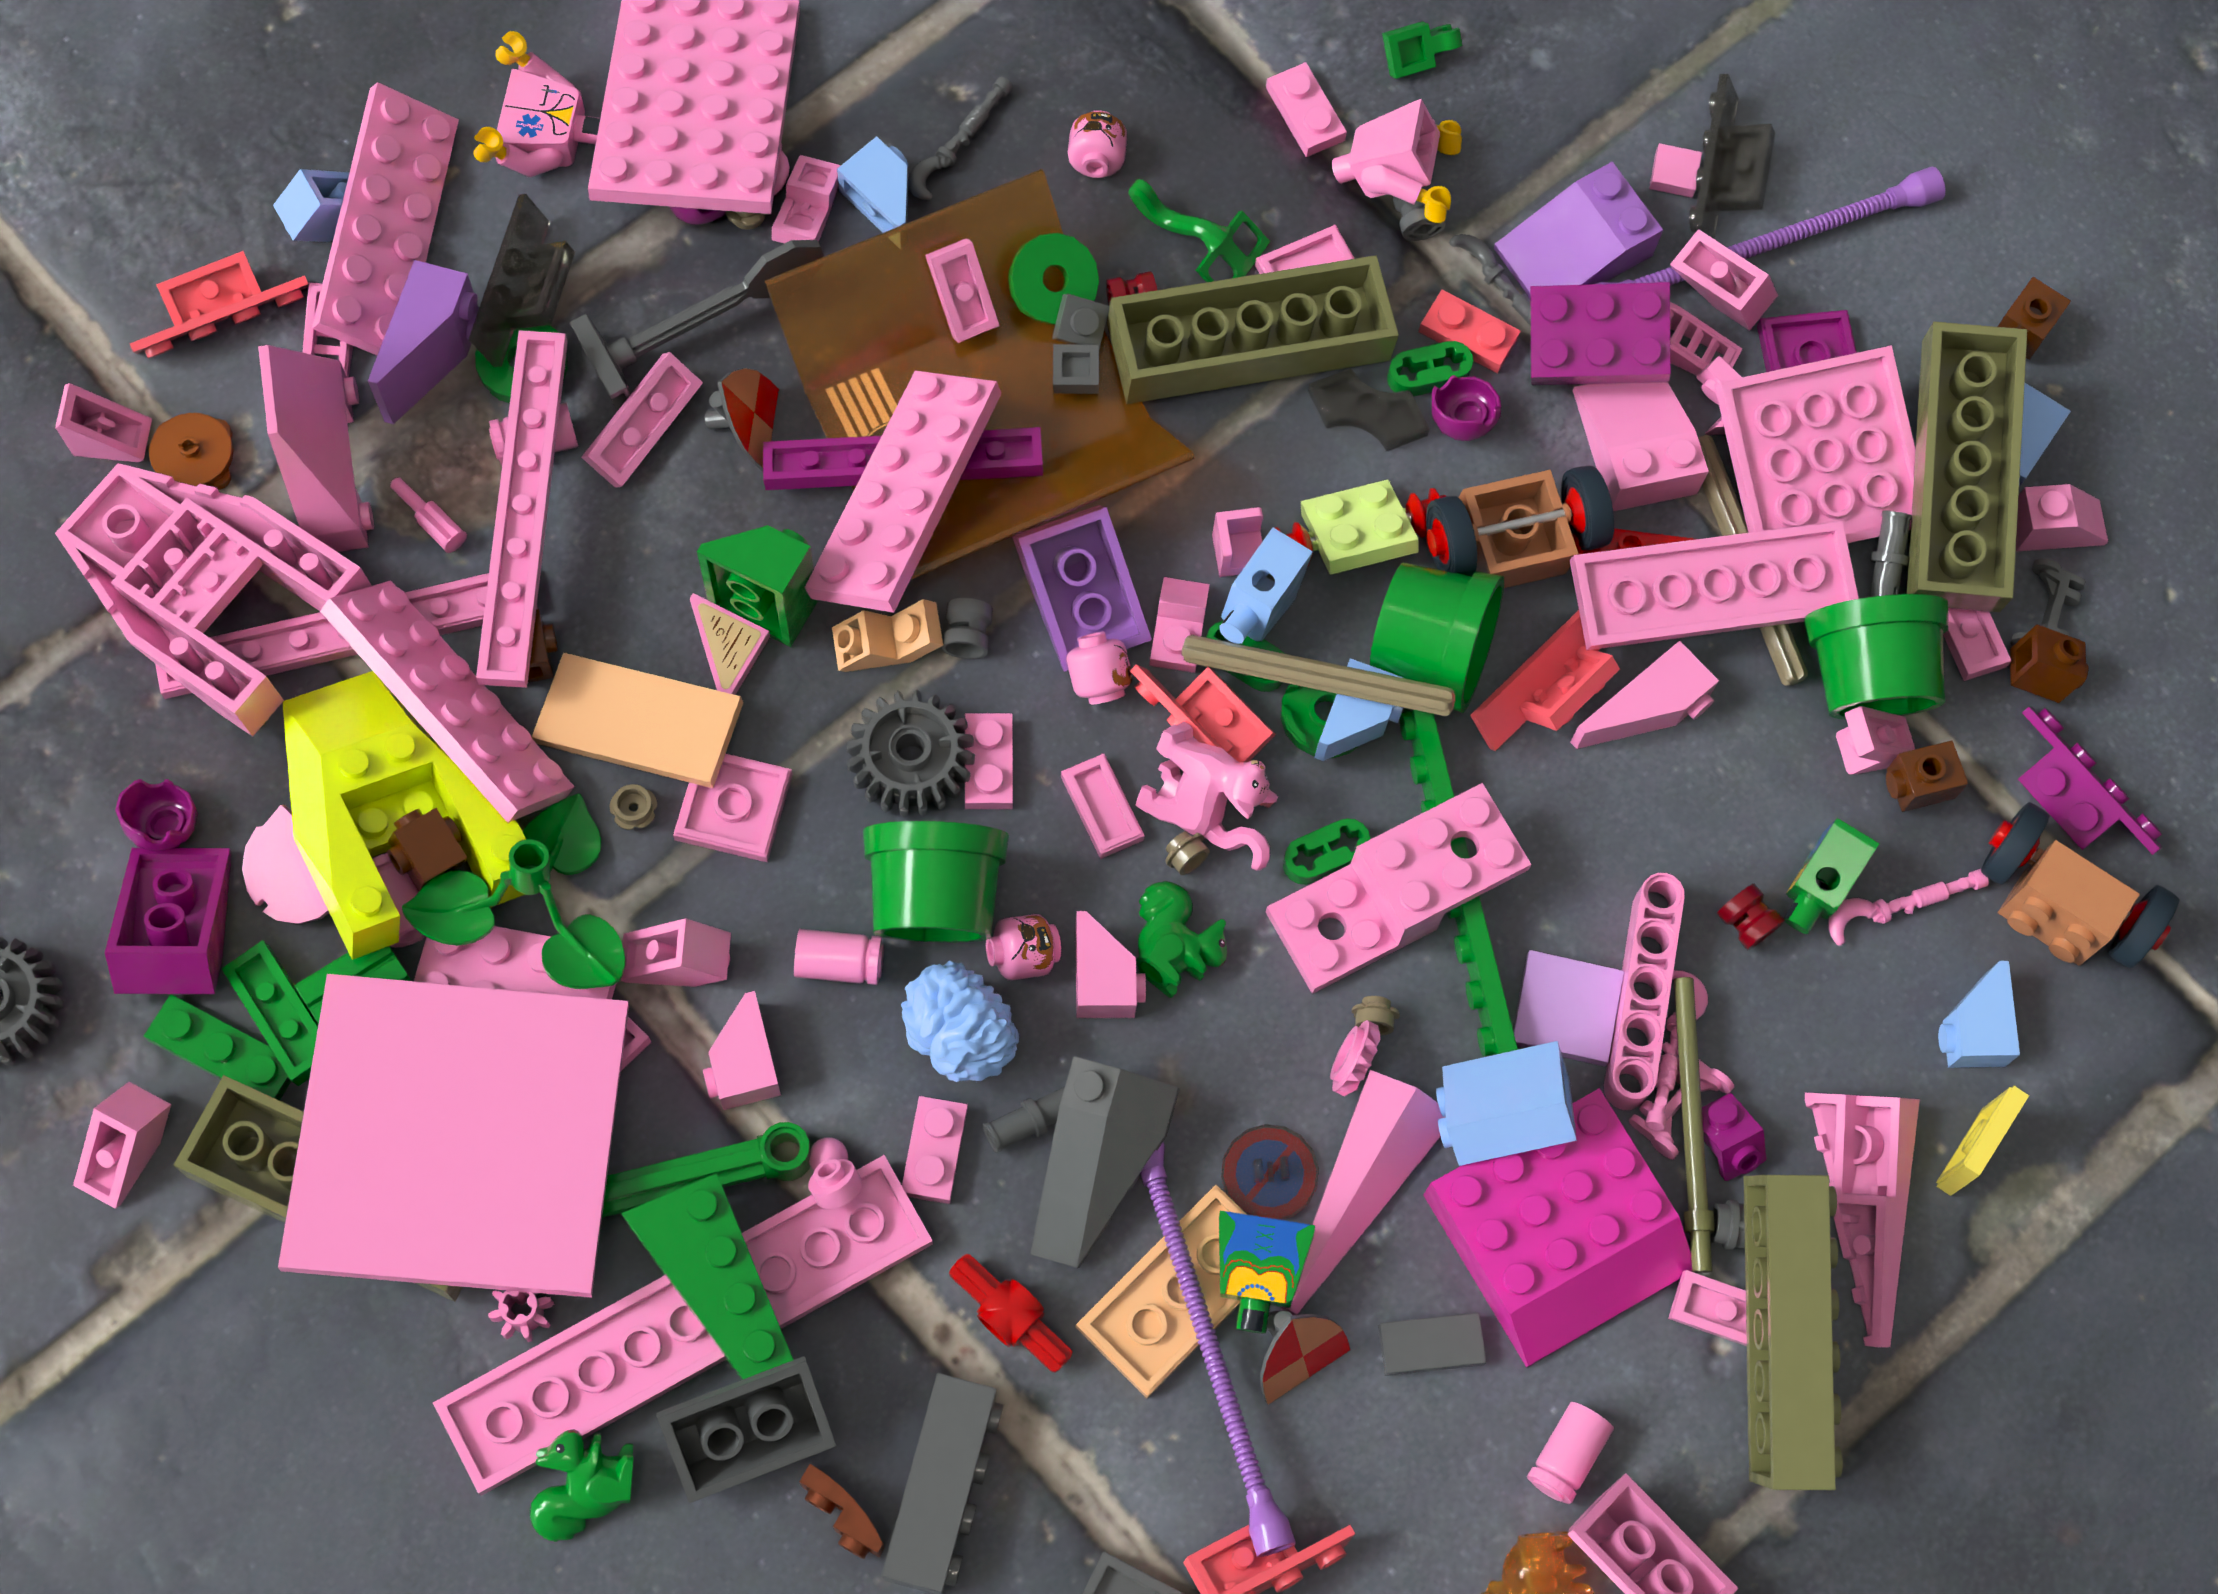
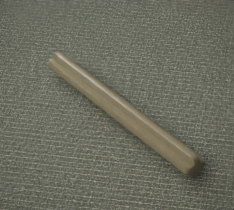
M1710 435L1698 437L1709 470L1702 486L1722 536L1748 533L1743 511L1713 438ZM1789 624L1759 627L1782 684L1791 686L1804 681L1808 676V671Z
M1196 635L1187 636L1182 647V656L1188 663L1403 708L1448 716L1451 714L1455 704L1454 690L1449 687Z

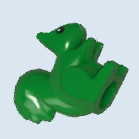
M1163 881L1154 883L1146 888L1145 893L1139 900L1141 904L1139 915L1147 922L1139 934V956L1136 959V964L1140 973H1145V977L1150 983L1166 996L1172 998L1177 993V986L1181 983L1180 974L1183 971L1201 981L1204 978L1203 974L1207 970L1206 965L1211 967L1223 966L1227 958V946L1223 934L1226 921L1220 919L1202 933L1197 934L1185 926L1192 915L1193 903L1189 893L1183 887L1173 882Z
M570 1429L557 1436L548 1447L541 1448L536 1452L538 1457L535 1461L536 1465L567 1472L566 1485L550 1486L538 1493L531 1502V1524L534 1530L544 1539L554 1542L571 1540L576 1533L585 1530L586 1519L601 1518L611 1513L622 1503H630L633 1470L632 1443L623 1445L617 1456H606L602 1454L601 1434H595L589 1447L584 1449V1441L580 1432Z

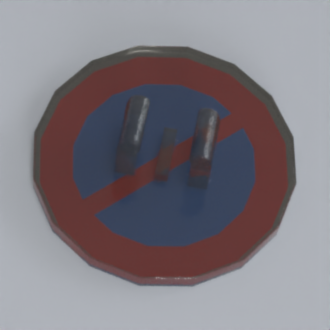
M1264 1124L1249 1128L1231 1142L1223 1157L1221 1180L1225 1193L1247 1215L1278 1220L1292 1218L1308 1206L1318 1187L1319 1166L1314 1150L1301 1135L1285 1126Z

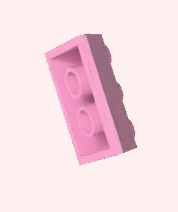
M1626 1473L1596 1499L1569 1528L1568 1535L1625 1594H1734L1738 1589L1715 1563Z

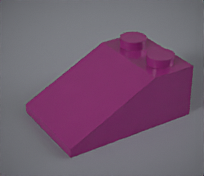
M131 848L105 949V957L114 994H215L223 959L231 866L230 848H171L159 851Z

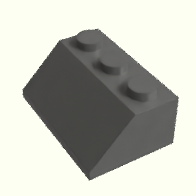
M805 1356L656 1413L689 1503L836 1446Z

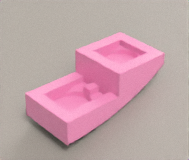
M803 155L799 156L786 184V198L772 226L773 241L784 244L791 240H817L819 242L839 186L837 168L841 165Z

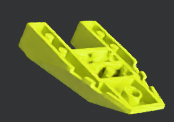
M374 671L283 701L293 838L352 960L399 942L400 914L372 857L385 853L391 848L388 840L392 833L397 830L394 823L416 809H420L424 815L437 808L442 818L449 816L454 821L462 836V841L459 845L467 856L466 860L473 874L482 878L487 884L489 897L494 894L501 881L500 874L504 871H509V852L517 842L526 840L516 820L507 823ZM509 885L499 904L525 894Z

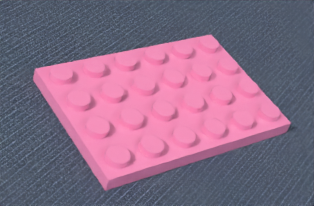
M622 0L588 184L589 200L771 214L800 15L799 0Z

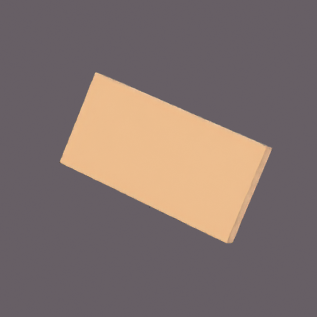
M563 652L532 734V739L539 745L713 788L744 702L741 696Z
M1217 1185L1179 1221V1226L1182 1228L1181 1232L1184 1234L1183 1238L1186 1240L1185 1244L1188 1246L1187 1250L1190 1252L1189 1256L1192 1258L1191 1262L1194 1264L1195 1274L1198 1277L1197 1280L1200 1283L1199 1286L1202 1289L1201 1292L1204 1295L1203 1298L1206 1301L1205 1304L1208 1307L1207 1310L1210 1313L1208 1317L1212 1319L1210 1323L1214 1325L1212 1329H1216L1240 1304V1300L1222 1298L1220 1295L1219 1213L1221 1210L1246 1214ZM1165 1237L1076 1324V1328L1146 1398L1199 1346L1198 1341L1200 1340L1196 1338L1198 1333L1194 1332L1195 1327L1192 1326L1193 1321L1190 1320L1191 1315L1188 1314L1189 1309L1186 1307L1187 1303L1184 1301L1185 1297L1182 1295L1183 1291L1180 1289L1181 1285L1178 1283L1179 1279L1176 1277L1177 1273L1174 1271L1175 1267L1172 1265L1173 1261L1170 1258L1171 1255L1168 1252L1169 1249L1166 1246Z

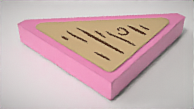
M693 593L690 597V603L717 691L736 695L769 640V631Z

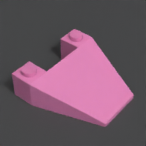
M270 345L258 346L268 436L299 527L337 552L368 548L367 530L374 529L373 514L370 503H362L355 488L347 424L354 422L352 405L359 404L355 377L346 376L340 360Z

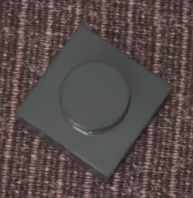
M1071 294L1062 295L1052 339L1067 344L1099 345L1100 349L1110 306Z
M1053 344V393L1099 394V345Z

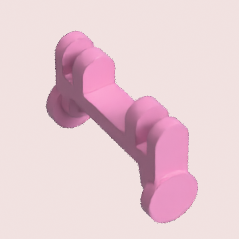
M1699 1060L1701 1092L1720 1090L1723 1093L1729 1094L1734 1088L1731 1079L1720 1070L1710 1068ZM1678 1068L1676 1082L1680 1084V1071ZM1681 1088L1666 1105L1664 1114L1667 1116V1121L1663 1131H1654L1645 1126L1646 1121L1636 1114L1629 1119V1123L1633 1128L1649 1139L1659 1153L1671 1160L1675 1159L1679 1154L1671 1137L1672 1117L1682 1106ZM1646 1100L1639 1108L1646 1117L1648 1112L1652 1111L1654 1104L1649 1100Z

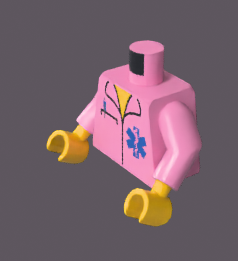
M509 31L502 37V40L512 47L514 53L508 50V48L500 46L496 50V58L504 65H511L516 62L519 64L518 70H511L497 130L492 127H483L475 135V140L484 144H479L473 151L476 160L485 163L496 157L497 163L501 166H505L527 177H534L558 167H568L574 163L578 142L596 145L600 118L585 116L581 92L533 52L526 54L527 44L524 37L518 32Z
M1416 100L1360 125L1355 130L1351 153L1332 160L1333 173L1340 184L1356 179L1365 196L1370 198L1392 195L1413 205L1416 201L1425 204V217L1431 222L1442 223L1446 220L1447 210L1450 209L1451 205L1449 190L1443 186H1434L1427 191L1422 187L1431 184L1437 150L1447 155L1460 153L1462 144L1461 127L1454 120H1445L1436 125L1423 100Z

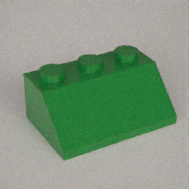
M767 525L702 543L697 550L707 600L768 630L771 638L792 647L818 600L811 599L805 589L814 570L811 546L808 545L806 539L792 530L783 529L781 532Z

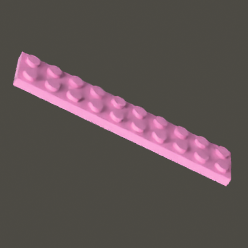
M885 1155L857 1169L863 1182L859 1194L846 1205L835 1209H823L817 1204L813 1195H810L742 1233L781 1329L933 1245L929 1233ZM664 1275L433 1402V1405L478 1494L482 1496L536 1466L535 1461L538 1458L536 1452L541 1448L548 1447L564 1431L575 1429L580 1432L584 1439L725 1361L726 1358Z

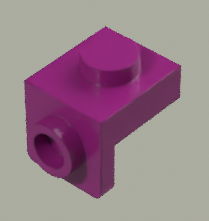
M1732 1093L1702 1107L1704 1142L1718 1158L1719 1174L1725 1181H1729L1741 1174L1750 1173L1766 1161L1764 1129Z

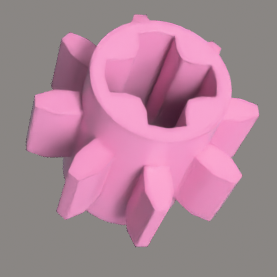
M495 1290L492 1292L499 1302V1309L490 1312L488 1316L492 1322L506 1321L501 1331V1335L508 1340L515 1331L522 1333L527 1342H531L532 1330L536 1329L539 1325L543 1328L550 1327L548 1321L543 1317V1309H548L554 1305L551 1297H541L538 1299L536 1297L538 1293L508 1290L504 1293ZM527 1301V1304L532 1309L528 1316L523 1314L516 1316L511 1311V1307L515 1302L523 1305Z

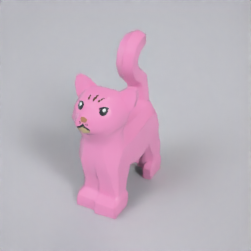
M1185 721L1178 725L1174 724L1164 730L1157 746L1159 753L1165 758L1170 759L1161 763L1158 768L1162 772L1161 778L1164 781V785L1158 793H1156V789L1148 785L1142 786L1135 806L1158 820L1179 826L1192 835L1200 833L1212 844L1228 851L1248 845L1253 852L1251 868L1256 871L1265 868L1270 858V845L1266 837L1258 830L1242 826L1226 832L1222 825L1227 798L1247 819L1252 816L1254 807L1261 803H1274L1277 801L1278 796L1269 789L1270 783L1265 774V765L1258 760L1238 762L1223 748L1198 742L1193 738V728Z

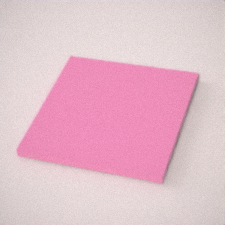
M327 974L278 1264L279 1270L282 1272L592 1298L629 1010L628 1001Z

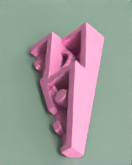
M1370 1070L1312 1225H1315L1314 1238L1291 1308L1282 1307L1281 1311H1288L1292 1315H1298L1308 1300L1441 1137L1438 1119L1445 1117L1442 1116L1438 1103L1417 1087Z
M1805 1093L1806 1107L1813 1111L1819 1135L1814 1137L1817 1151L1823 1153L1830 1180L1829 1186H1834L1837 1194V1211L1834 1221L1843 1258L1850 1262L1856 1286L1851 1289L1854 1303L1861 1306L1868 1335L1863 1337L1864 1344L1871 1347H1890L1920 1099Z

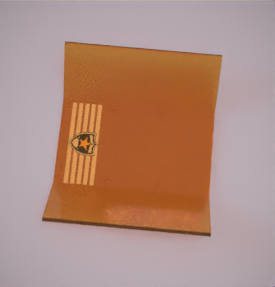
M1043 169L765 280L803 389L827 438L882 436L915 371L997 381L1002 394L984 430L1041 427L1043 476L959 480L911 579L1195 459L1193 452L1150 418L1142 402L1126 404L1113 347L1105 331L1099 349V394L1053 393V344L1067 343L1052 339L1055 325L1039 323V321H1035L1019 310L1010 295L1008 282L1010 266L1021 245L1039 235L1050 233L1063 234ZM967 238L973 243L1000 326L958 343L952 337L925 255ZM1049 266L1043 274V283L1050 291L1058 292L1064 283L1061 271L1053 266Z

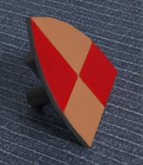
M742 368L727 373L717 382L719 391H715L709 398V403L715 410L706 412L705 424L708 429L730 427L741 450L763 472V442L771 441L779 388L757 370Z
M1272 1311L1269 1313L1267 1330L1274 1338L1264 1357L1260 1373L1261 1390L1265 1402L1269 1405L1351 1350L1347 1336L1337 1322L1327 1316L1316 1314L1292 1315L1288 1311Z

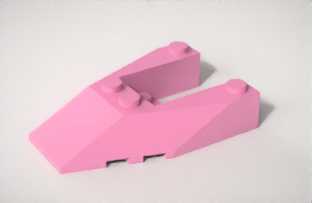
M119 463L55 532L129 643L217 713L252 737L282 704L284 699L267 676L203 633L258 570L319 611H321L329 598L372 586L361 567L254 497L244 495L243 498L220 493L215 487L199 484L196 487L176 482L171 476Z

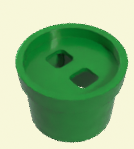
M1401 563L1393 576L1381 608L1371 648L1370 666L1404 677L1405 679L1452 688L1455 694L1453 709L1464 713L1474 696L1493 641L1503 599L1504 576L1483 572H1475L1473 576Z
M1925 594L1874 596L1825 606L1805 616L1804 621L1810 646L1817 649L1829 716L1846 720L1845 713L1859 706L1906 716L1932 710L1945 703L1943 634L1948 631L1947 599Z
M943 821L887 822L870 825L863 829L865 859L871 861L873 932L875 935L896 940L938 943L975 942L991 938L999 866L1004 865L1006 862L1009 834L1007 832L988 826Z

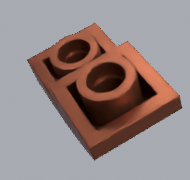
M809 1464L799 1481L802 1488L808 1491L804 1499L831 1515L835 1507L842 1511L833 1525L835 1532L842 1535L838 1542L841 1547L862 1559H865L868 1552L880 1558L884 1551V1545L866 1513L838 1483L815 1466Z

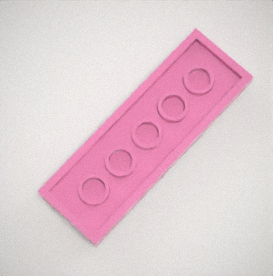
M377 82L370 88L312 329L378 355L414 260L426 263L459 119Z
M922 371L914 372L805 586L811 599L895 612L1002 394L997 381Z
M1843 521L1574 555L1570 559L1586 650L1804 622L1805 616L1817 609L1844 601L1859 599Z
M391 580L328 599L320 612L507 823L565 799L575 786L563 774L560 766L544 753L532 739L528 730L519 725L502 706L499 698L488 690L485 685L478 684L476 675L470 670L468 663L453 651L439 635L436 627L420 614L408 600L404 591L396 587Z

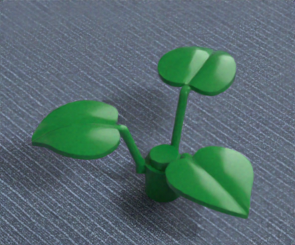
M579 793L553 804L536 816L525 827L523 834L526 840L517 842L509 852V871H504L500 874L501 881L492 896L489 897L488 886L479 876L468 871H451L432 879L413 899L402 906L405 918L421 934L443 944L458 946L475 943L493 930L495 925L494 915L489 907L499 904L509 885H512L517 891L526 895H535L540 892L544 897L554 927L560 933L550 937L544 943L541 953L542 966L553 981L573 989L608 987L619 982L624 973V948L615 929L607 921L591 914L578 916L567 928L561 919L552 894L551 884L549 883L552 869L564 875L578 874L591 867L600 855L601 837L599 830L588 812L583 797Z

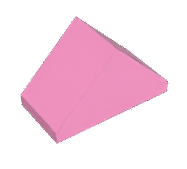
M68 383L64 386L55 428L73 456L141 462L144 460L152 418Z

